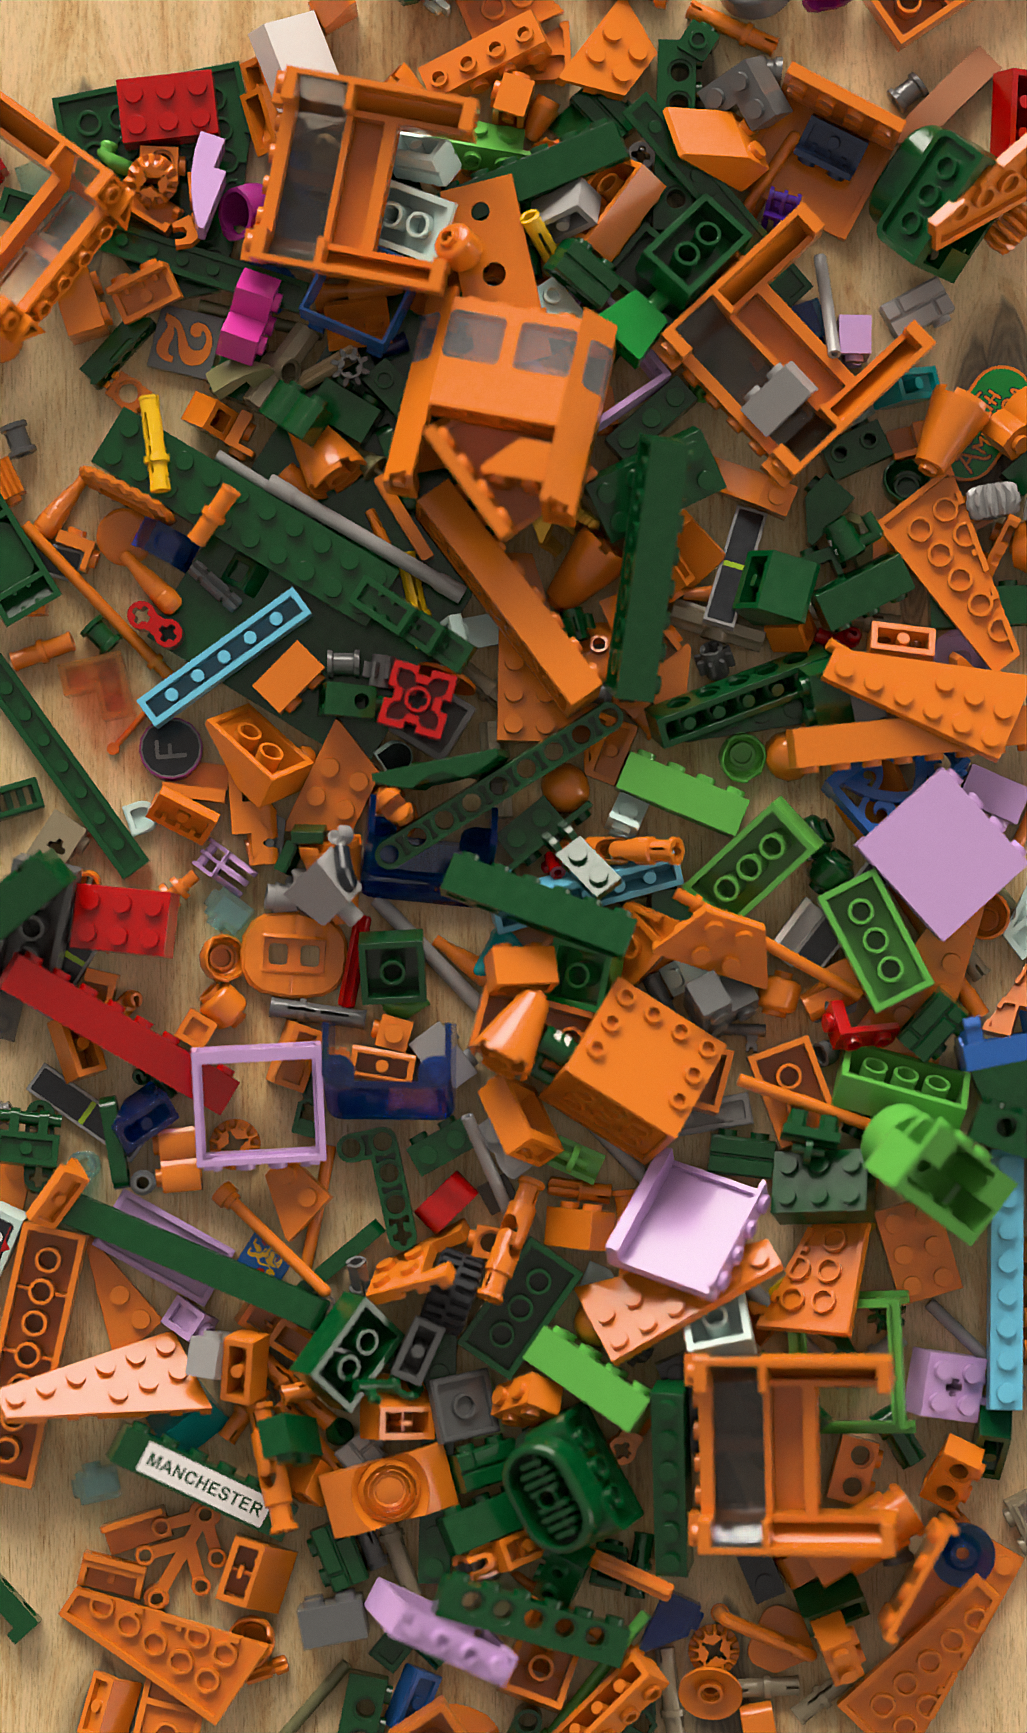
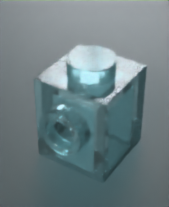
M222 887L220 891L215 888L204 902L208 906L204 913L210 916L206 922L221 933L224 929H227L235 936L238 935L256 911L225 887Z
M100 1460L82 1464V1470L75 1473L76 1479L71 1480L74 1498H80L81 1506L119 1498L122 1495L118 1471L114 1463L102 1466Z

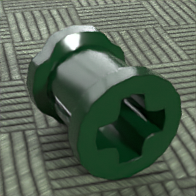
M98 615L84 627L80 635L83 638L87 637L100 650L98 654L104 657L122 640V637L119 634L115 635L104 624V618Z

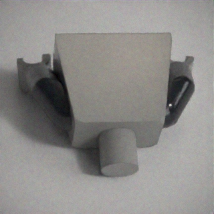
M339 825L338 830H331L328 834V840L330 843L336 844L334 848L330 847L307 871L305 868L292 869L291 873L293 876H288L285 880V884L289 889L283 895L296 905L300 915L314 919L321 925H326L337 914L351 928L364 915L351 902L362 887L356 878L351 862L350 848L347 845L352 842L354 836L350 826Z

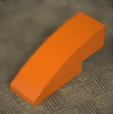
M255 56L240 64L247 93L239 97L257 157H263L269 154L270 145L276 144L278 132L274 131V124L278 111L271 102V93Z
M244 1302L234 1317L236 1323L247 1330L270 1334L269 1346L294 1362L314 1335L305 1327L247 1302Z

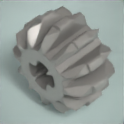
M1013 482L979 485L972 487L966 493V508L970 519L975 521L1007 517L1009 514L1015 515L1020 511V492H1018L1017 484Z

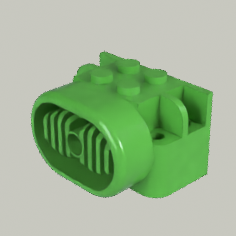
M896 1104L885 1108L870 1121L863 1134L861 1142V1154L865 1163L863 1166L953 1234L972 1246L1018 1186V1183L991 1164L989 1160L992 1158V1155L980 1146L976 1145L972 1149L971 1147L974 1142L958 1129L952 1134L955 1127L940 1116L935 1121L915 1106L909 1104Z

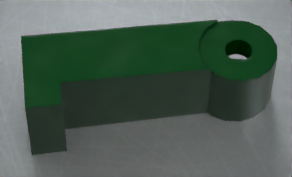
M0 1573V1614L13 1627L7 1636L14 1644H17L42 1618Z

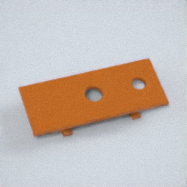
M512 174L440 191L441 198L458 204L452 224L462 223L466 225L482 242L483 251L479 262L473 268L457 271L463 298L465 296H475L484 302L490 303L504 301L512 304L514 307L524 309L537 307L548 313L547 308H542L526 234L524 226L520 222L522 214ZM478 203H485L490 209L489 216L483 221L475 220L472 216V209ZM492 263H499L506 270L504 281L497 286L488 285L483 278L485 268ZM472 324L466 326V336L468 339L472 338L477 362L497 363L505 330ZM519 334L513 366L553 357L549 338Z

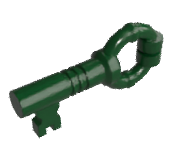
M392 1374L389 1375L388 1379H355L352 1382L353 1391L363 1392L368 1397L367 1400L371 1405L375 1402L376 1404H381L383 1401L377 1392H387L390 1395H398L403 1399L413 1401L418 1399L424 1391L422 1384L418 1386L406 1381V1384L411 1391L407 1392L401 1389L400 1380L404 1379Z

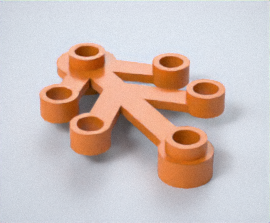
M194 1501L187 1512L167 1518L159 1516L153 1519L151 1523L152 1532L160 1538L167 1536L171 1529L190 1526L182 1537L151 1546L143 1544L137 1547L135 1558L143 1566L150 1565L155 1558L174 1553L158 1583H152L145 1588L143 1599L147 1607L160 1611L168 1605L170 1600L168 1590L186 1559L192 1576L191 1588L193 1593L197 1596H204L209 1593L211 1584L204 1575L196 1541L203 1531L209 1548L207 1553L209 1565L214 1568L224 1566L227 1556L220 1547L215 1525L221 1517L220 1513ZM202 1509L211 1511L208 1519H201L199 1517V1512ZM158 1522H165L167 1528L163 1532H158L155 1530V1525ZM142 1550H148L151 1552V1556L147 1560H141L139 1553ZM213 1553H221L223 1555L222 1560L217 1563L211 1560ZM197 1581H205L207 1583L206 1588L201 1591L195 1589ZM159 1593L163 1596V1599L160 1603L155 1604L151 1601V1596Z

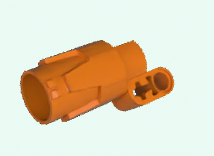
M890 1483L888 1491L883 1494L877 1491L849 1509H900L899 1519L896 1524L898 1537L895 1540L898 1541L896 1551L898 1552L911 1543L909 1540L916 1534H918L919 1538L922 1537L925 1533V1527L899 1484ZM776 1555L773 1561L791 1589L800 1587L815 1577H818L824 1588L851 1572L857 1577L888 1557Z

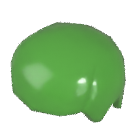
M737 733L727 738L722 743L718 753L721 770L730 780L740 783H748L749 780L760 775L764 769L767 757L764 744L755 735L747 733Z

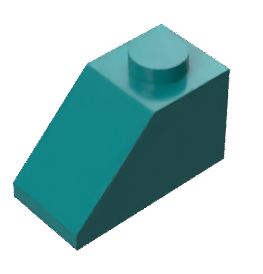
M936 366L911 368L873 404L874 411L894 409L930 400L935 386L940 384Z

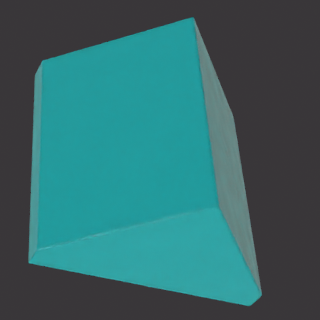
M200 1380L199 1382L212 1406L211 1414L200 1415L199 1412H183L182 1416H170L169 1413H158L145 1417L156 1436L161 1437L163 1433L170 1435L180 1441V1447L190 1451L191 1447L198 1449L218 1433L229 1419Z

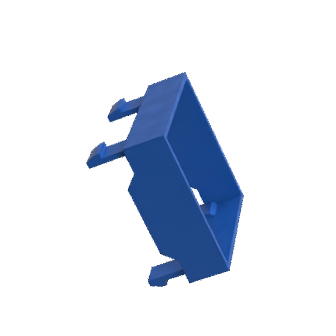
M378 245L377 252L405 257ZM316 274L299 307L300 317L309 322L308 328L324 334L325 329L333 331L367 346L366 353L382 358L383 353H386L392 339L396 336L415 298L416 292L406 291L383 340H380L309 310L310 305L315 301L327 277L326 275Z
M1019 1011L1022 1032L1013 1033L1012 1036L1004 1038L993 1037L984 1039L979 1016H969L963 1019L965 1030L958 1037L954 1038L955 1045L953 1046L958 1070L969 1072L1027 1060V1011Z

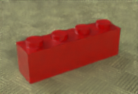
M1010 68L993 73L990 153L998 158L1027 133L1026 69Z

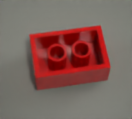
M212 69L116 80L122 141L126 151L140 149V145L172 146L197 143L201 131L221 138L215 80Z
M77 883L70 947L79 950L173 959L180 895L164 891Z

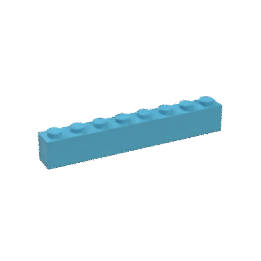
M990 1150L988 1153L992 1155V1158L989 1162L1018 1183V1186L987 1225L986 1410L1020 1411L1023 1410L1024 1158L1002 1150Z

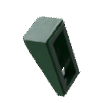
M36 777L0 786V795L3 796L7 811L2 812L0 808V822L45 808ZM28 787L33 804L27 805L22 788ZM15 791L19 808H14L10 792Z

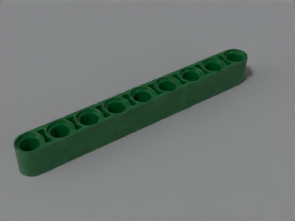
M603 702L421 815L410 825L397 830L378 843L375 850L377 863L385 869H394L616 731L623 722L622 710L612 702ZM606 708H612L617 712V720L610 726L603 725L599 720L601 711ZM579 725L587 726L590 730L588 740L583 743H578L572 738L573 729ZM552 742L559 743L563 748L562 755L556 760L548 759L544 754L545 747ZM525 759L531 760L535 764V771L529 777H523L517 772L518 764ZM503 777L508 781V788L504 793L496 794L490 790V782L493 778ZM475 794L480 798L481 804L477 810L468 811L463 807L462 801L466 795ZM441 811H448L453 815L454 821L451 826L441 828L435 822L436 815ZM414 828H420L426 833V839L420 845H414L408 840L407 835ZM392 845L398 849L399 856L395 861L386 862L381 858L380 852L384 846Z
M82 1193L61 1221L315 1332L324 1321L331 1305L330 1301Z

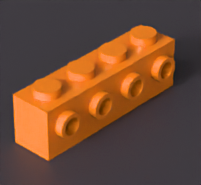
M529 9L417 69L427 90L469 97L473 94L485 92L496 80L500 81L503 78L504 72L512 74L513 71H519L528 65L541 63L549 54L553 53V50L539 20L532 10Z
M632 1652L622 1662L621 1667L616 1668L552 1733H620L629 1724L635 1722L640 1713L651 1702L657 1700L670 1683L654 1660Z

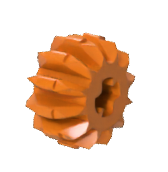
M1020 204L998 216L983 238L987 245L1002 255L1008 254L1027 236V206Z

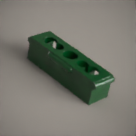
M144 317L128 326L124 325L122 321L79 369L91 380L90 383L96 390H102L106 382L112 379L111 375L114 371L118 372L156 330L157 324L151 317Z

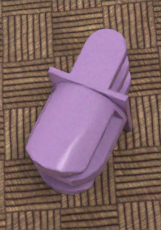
M210 837L208 840L210 844L205 850L201 849L202 855L197 861L193 860L192 864L240 898L243 893L234 887L232 883L219 875L220 872L223 870L245 887L250 882L226 865L229 860L254 878L258 872ZM218 848L226 853L220 861L213 857ZM209 860L217 864L212 873L205 868Z

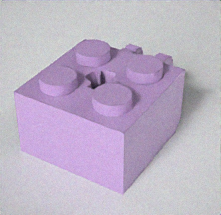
M913 1347L905 1392L906 1411L919 1416L977 1423L980 1404L986 1405V1395H982L983 1385L986 1386L985 1371L987 1359L963 1353Z

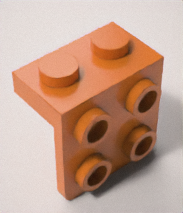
M684 509L680 513L684 515V528L682 534H677L676 547H679L681 557L695 577L685 588H695L725 559L726 555L720 546Z

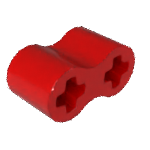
M146 601L134 602L129 607L127 619L136 630L152 634L155 641L166 650H174L182 645L184 631L176 621L160 617L156 609ZM148 609L147 615L150 617V620L148 622L141 621L137 624L136 612L138 610L144 612ZM172 627H175L174 634L177 636L174 641L168 639L166 642H163L165 637L162 634V630L164 628L170 630Z
M456 1170L414 1211V1214L436 1235L479 1192Z

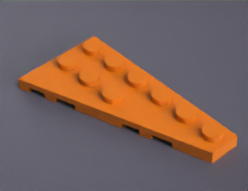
M950 466L943 475H936L878 522L884 531L883 537L895 552L901 554L906 566L989 670L1001 671L1020 656V651L1009 621L1004 613L973 523H971L962 493L954 477L955 474L952 466Z
M504 552L511 562L516 560L521 565L526 574L523 578L530 587L535 585L545 598L543 604L551 613L533 554ZM498 628L497 743L536 744L580 717L584 712L581 709L567 719ZM584 725L576 726L572 731V738L578 743L587 741L590 736L589 728Z
M836 648L832 652L820 679L994 763H997L1000 759L1027 696V675Z
M877 1177L876 1180V1195L879 1184V1177ZM871 1223L812 1224L811 1228L808 1227L785 1269L786 1274L777 1290L774 1289L769 1299L771 1303L764 1316H760L756 1327L759 1330L851 1337Z

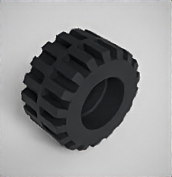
M446 1247L441 1253L437 1266L449 1261L451 1262L456 1271L453 1283L445 1288H441L439 1283L430 1285V1291L427 1293L420 1317L446 1327V1333L458 1336L464 1328L484 1270V1260Z

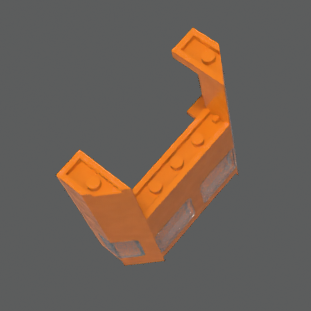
M458 285L443 288L445 291L443 297L428 294L383 477L385 493L417 499L420 489L417 474L426 441V435L423 431L429 427L431 416L553 437L554 440L540 495L543 521L545 523L576 528L615 360V336L618 326L587 308H584L582 319L570 313H560L559 315L546 313L543 309L537 307L518 308L504 301L490 303L484 302L475 296H465L462 298L459 294Z

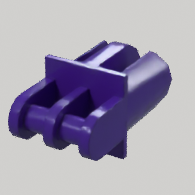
M771 186L761 226L766 230L769 222L768 219L774 221L773 230L800 204L802 195L793 196L788 194L787 190L784 193L775 191V187Z

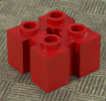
M395 659L388 686L394 688L395 691L392 699L384 697L377 721L378 724L404 731L405 724L416 726V735L441 742L448 718L447 714L441 713L443 702L447 704L452 703L458 677L432 670L431 677L420 675V666ZM417 693L424 694L423 699L427 700L426 705H420L419 709L412 708L413 703L409 702L410 697H416Z

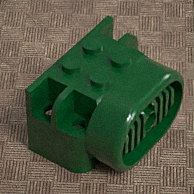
M937 125L924 126L911 133L898 147L870 194L869 214L877 224L876 232L878 238L912 265L954 284L996 218L938 251L932 248V236L928 233V219L949 201L954 203L975 184L981 173L989 165L994 166L998 163L996 161L997 157L978 144Z
M583 1400L559 1411L558 1416L541 1421L529 1428L530 1425L524 1427L522 1433L518 1435L515 1441L516 1450L510 1454L504 1465L503 1485L526 1533L540 1548L555 1554H569L626 1530L645 1514L591 1409Z

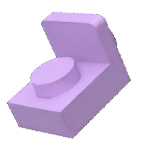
M177 1295L160 1322L190 1342L191 1336L203 1335L204 1330L215 1331V1326L219 1320L205 1313L183 1296Z

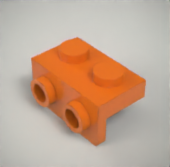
M156 258L148 260L139 265L140 271L130 276L128 273L120 274L110 280L112 285L104 288L107 295L112 296L124 325L128 326L184 298L167 262L157 261Z

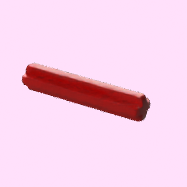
M363 915L352 926L338 999L340 1007L352 1009L356 1005L360 984L358 939L359 932H370L372 919L367 915Z

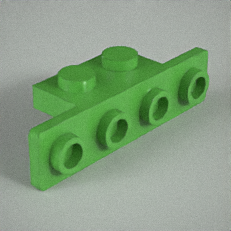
M478 121L477 128H474L477 134V144L449 139L455 150L454 154H457L462 164L461 169L479 171L488 168L491 172L500 168V162L507 158L518 156L519 159L531 155L530 151L523 150L525 129Z

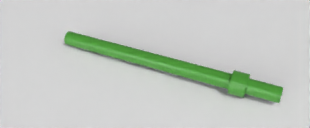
M643 1609L628 1626L631 1634L626 1649L652 1618ZM599 1663L548 1728L544 1727L540 1733H552L596 1689L613 1666Z

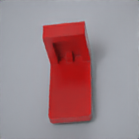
M843 1000L830 1001L825 1013L821 1017L822 1029L824 1033H828L832 1050L844 1049L846 1051H854L866 1046L886 1047L894 1042L896 1035L900 1031L898 1022L851 1027Z

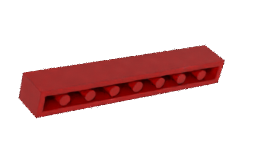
M27 950L24 955L17 951L14 953L0 977V989L194 1100L191 1048L188 1051L179 1046L181 1041L179 1038L165 1030L162 1035L151 1030L154 1025L153 1023L138 1014L135 1019L124 1014L126 1008L112 999L105 1003L96 998L99 992L82 982L80 987H77L69 982L71 976L54 966L53 970L50 971L41 966L43 959ZM212 1064L202 1065L204 1107L220 1116L240 1084L233 1077L234 1070L224 1064H217L216 1067Z

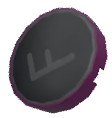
M173 718L159 729L153 723L146 728L140 739L139 753L143 766L151 774L160 780L174 782L187 778L196 770L202 761L203 744L199 732L191 723L181 718Z

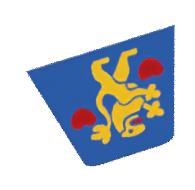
M255 1232L237 1259L241 1263L280 1280L290 1267Z

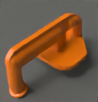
M718 1603L711 1608L710 1613L714 1621L751 1638L747 1647V1654L751 1662L756 1666L773 1673H778L804 1661L814 1662L817 1659V1651L813 1648L804 1620L796 1611L781 1605H771L763 1611L758 1624L730 1613L729 1608L725 1604Z

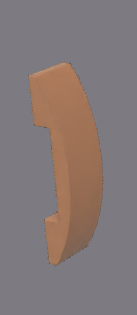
M981 46L977 47L904 119L907 122L897 144L900 146L911 133L921 127L928 125L943 127L993 78V73L999 72L1002 67Z

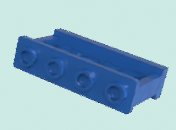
M955 752L944 753L950 761L949 768L953 769L963 780L969 774L966 770L971 760L968 757L956 758ZM924 755L912 756L915 762V777L911 791L892 792L880 790L879 787L883 780L882 766L862 768V761L851 762V769L835 771L825 779L821 791L828 799L831 798L864 836H867L880 824L870 822L865 815L867 803L869 801L876 802L873 807L874 816H876L878 810H884L887 816L896 809L895 805L902 804L926 782V778L929 779L936 773L934 765L942 763V761H925ZM865 771H872L876 775V780L872 787L868 786L871 779H865L863 776ZM845 787L863 798L858 808L841 790Z

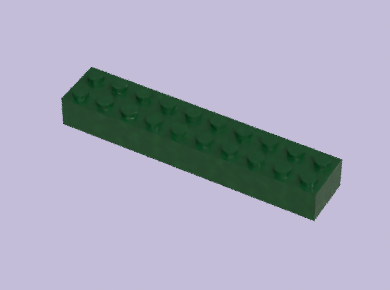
M123 407L91 460L95 467L114 476L117 480L126 482L130 487L138 488L142 494H149L151 498L158 499L173 514L193 526L196 525L203 515L201 511L205 505L209 506L220 490L223 483L230 485L240 493V496L225 515V523L216 528L212 537L368 630L374 619L348 602L365 574L392 590L400 577L399 571L164 430V444L166 453L170 457V462L167 464L171 491L157 494L151 493L148 466L144 464L146 447L142 417Z

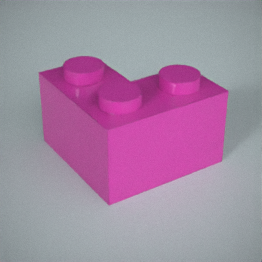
M244 268L235 288L230 312L221 329L215 354L249 366L253 365L257 355L263 356L268 342V338L265 336H272L277 322V318L272 317L273 312H278L283 299V294L278 293L281 284L280 279Z

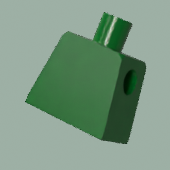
M634 290L599 314V316L618 326L615 336L616 352L635 370L645 359L651 347L657 342L668 322V319L661 312L671 302L659 290H656L648 299L639 291Z

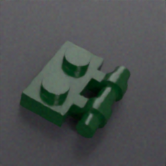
M11 1107V1110L0 1109V1122H9L8 1130L0 1129V1164L56 1169L60 1135L47 1134L48 1127L61 1128L62 1115L50 1114V1111L40 1110V1113L21 1111V1108ZM19 1124L38 1125V1133L18 1131Z

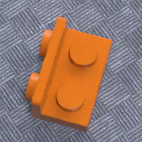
M385 295L328 302L323 305L326 317L380 340H383L390 326L388 303ZM326 329L329 351H337L349 345H353L356 348L367 347Z
M164 785L159 793L155 794L146 814V818L201 846L207 840L220 817L219 813Z

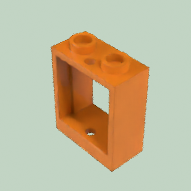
M496 1075L490 1078L486 1085L477 1091L506 1155L540 1168L564 1151L534 1086L517 1079L511 1080Z

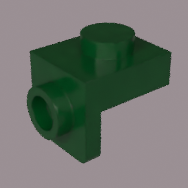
M692 19L679 40L677 48L703 63L708 55H712L719 43L720 35L709 24L702 21L699 23Z
M815 545L799 552L802 559L818 563L820 566L829 562L835 578L844 575L843 569L847 568L845 561L839 562L831 546L819 550L818 546Z
M606 1538L604 1542L599 1541L596 1543V1549L624 1562H627L629 1558L628 1548L624 1547V1543L619 1540ZM592 1568L589 1585L621 1592L623 1582Z

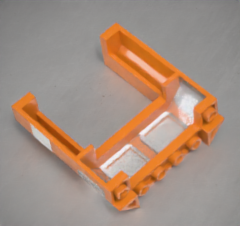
M0 91V139L51 175L0 238V336L14 345L46 332L38 324L49 315L53 305L61 295L70 289L73 280L84 267L90 264L94 254L104 242L110 239L118 225L127 231L135 193L126 187L112 171Z

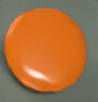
M128 508L112 510L100 521L97 528L96 537L100 551L109 561L116 565L125 566L119 557L127 550L141 562L152 549L153 533L150 523L141 513Z

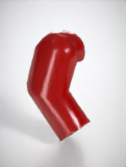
M819 627L813 641L825 647L832 638L847 648L852 649L858 646L862 634L857 627H849L835 634Z
M549 851L544 854L545 861L541 863L543 873H547L553 879L564 877L566 870L556 861V857L552 852Z

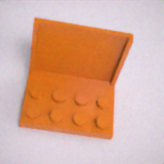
M792 61L786 71L781 90L793 112L770 128L759 130L757 134L759 143L766 151L765 159L767 164L770 163L791 131L796 130L802 136L813 113L869 140L870 143L850 181L844 179L843 182L829 177L826 174L827 170L817 165L809 167L798 160L799 156L795 155L792 151L762 198L767 201L771 186L775 187V191L782 193L787 190L788 194L793 196L801 194L800 204L804 202L825 224L823 231L845 242L896 147L907 121ZM758 179L745 190L750 192Z
M454 419L439 430L432 424L423 431L504 543L543 516L540 496L526 494L521 487L511 486L510 491L492 488V483H489L480 471L482 464L519 438L553 444V437ZM591 463L586 484L599 475Z
M618 976L568 1063L554 1076L549 1086L546 1084L542 1088L538 1098L646 1165L676 1139L727 1045Z
M939 1510L936 1517L933 1516L926 1526L924 1533L926 1535L914 1555V1560L907 1567L889 1602L885 1601L877 1615V1619H879L877 1623L883 1638L896 1646L899 1641L897 1635L905 1639L970 1578L978 1573L1000 1595V1601L984 1630L980 1632L972 1646L969 1657L961 1666L960 1670L963 1671L1025 1558Z

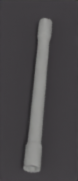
M275 474L271 475L265 485L264 491L288 505H293L430 585L435 591L457 604L464 595L467 586L427 566L302 493L297 487Z

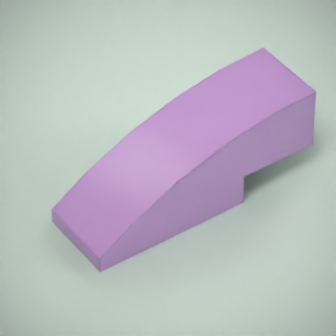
M203 131L200 132L194 152L191 173V199L198 238L205 240L226 186V171L219 169L225 154V139Z

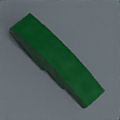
M366 574L348 600V602L398 636L403 637L459 675L462 674L478 647Z

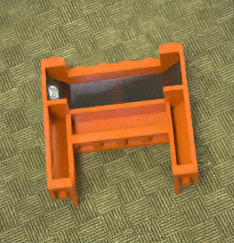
M286 65L285 71L277 70L271 102L275 108L283 109L282 112H277L274 131L278 132L276 144H271L269 149L268 163H272L270 176L265 175L262 184V194L266 195L264 207H259L257 210L254 229L246 228L240 260L443 297L445 292L443 287L446 286L447 275L450 276L452 272L446 259L433 257V262L380 253L377 250L401 131L477 144V134L474 128H477L479 118L476 113L480 114L478 99Z
M804 202L798 205L663 331L660 339L651 347L672 375L682 367L685 371L681 374L685 380L694 388L697 385L702 388L706 393L704 396L706 402L715 411L720 408L728 416L725 421L737 434L743 432L751 440L748 446L758 457L761 458L763 455L767 457V460L761 464L760 469L782 488L931 351L936 344L935 340L914 319L904 328L902 334L856 377L838 358L833 359L828 356L827 346L769 286L815 243L823 233L825 224ZM793 361L815 384L818 390L773 434L766 437L740 410L747 403L744 396L756 385L762 388L769 381L766 375L778 363L784 366Z
M684 1353L685 1386H693V1408H698L699 1421H694L693 1433L694 1440H699L700 1453H695L694 1457L695 1473H700V1485H696L695 1502L696 1505H701V1507H692L688 1514L689 1546H697L698 1554L895 1557L898 1547V1541H895L898 1537L896 1524L899 1519L900 1509L821 1508L819 1387H878V1394H891L897 1381L896 1375H894V1364H892L894 1356L892 1354Z

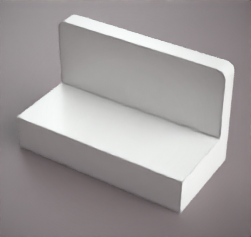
M804 897L773 940L795 952L824 915L822 910L813 904L809 898ZM783 961L784 963H786L787 965H789L791 968H793V966H792L791 964H789V963Z

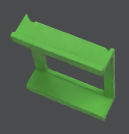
M909 1290L859 1291L856 1307L886 1308L888 1349L889 1354L894 1356L892 1364H894V1375L897 1378L891 1393L892 1420H831L820 1434L916 1433V1420L906 1419L901 1305L910 1303ZM788 1332L789 1354H808L806 1333Z

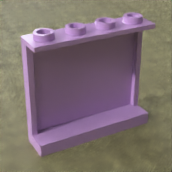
M938 767L935 769L936 773L867 836L861 837L853 846L873 868H876L878 874L939 941L944 942L1027 866V860L1024 858L1027 852L1015 839L1010 842L1003 834L1006 830L1005 827L995 816L987 817L981 810L984 804L973 792L967 794L960 787L963 781L953 769L949 768L946 771L943 767Z
M666 1147L653 1158L605 1247L608 1263L715 1302L719 1292L725 1291L728 1286L731 1269L734 1265L737 1266L740 1263L744 1252L743 1247L747 1239L751 1240L754 1237L760 1214H765L769 1208L771 1197L768 1195L766 1181L762 1180L757 1189L678 1162L674 1160L673 1149Z

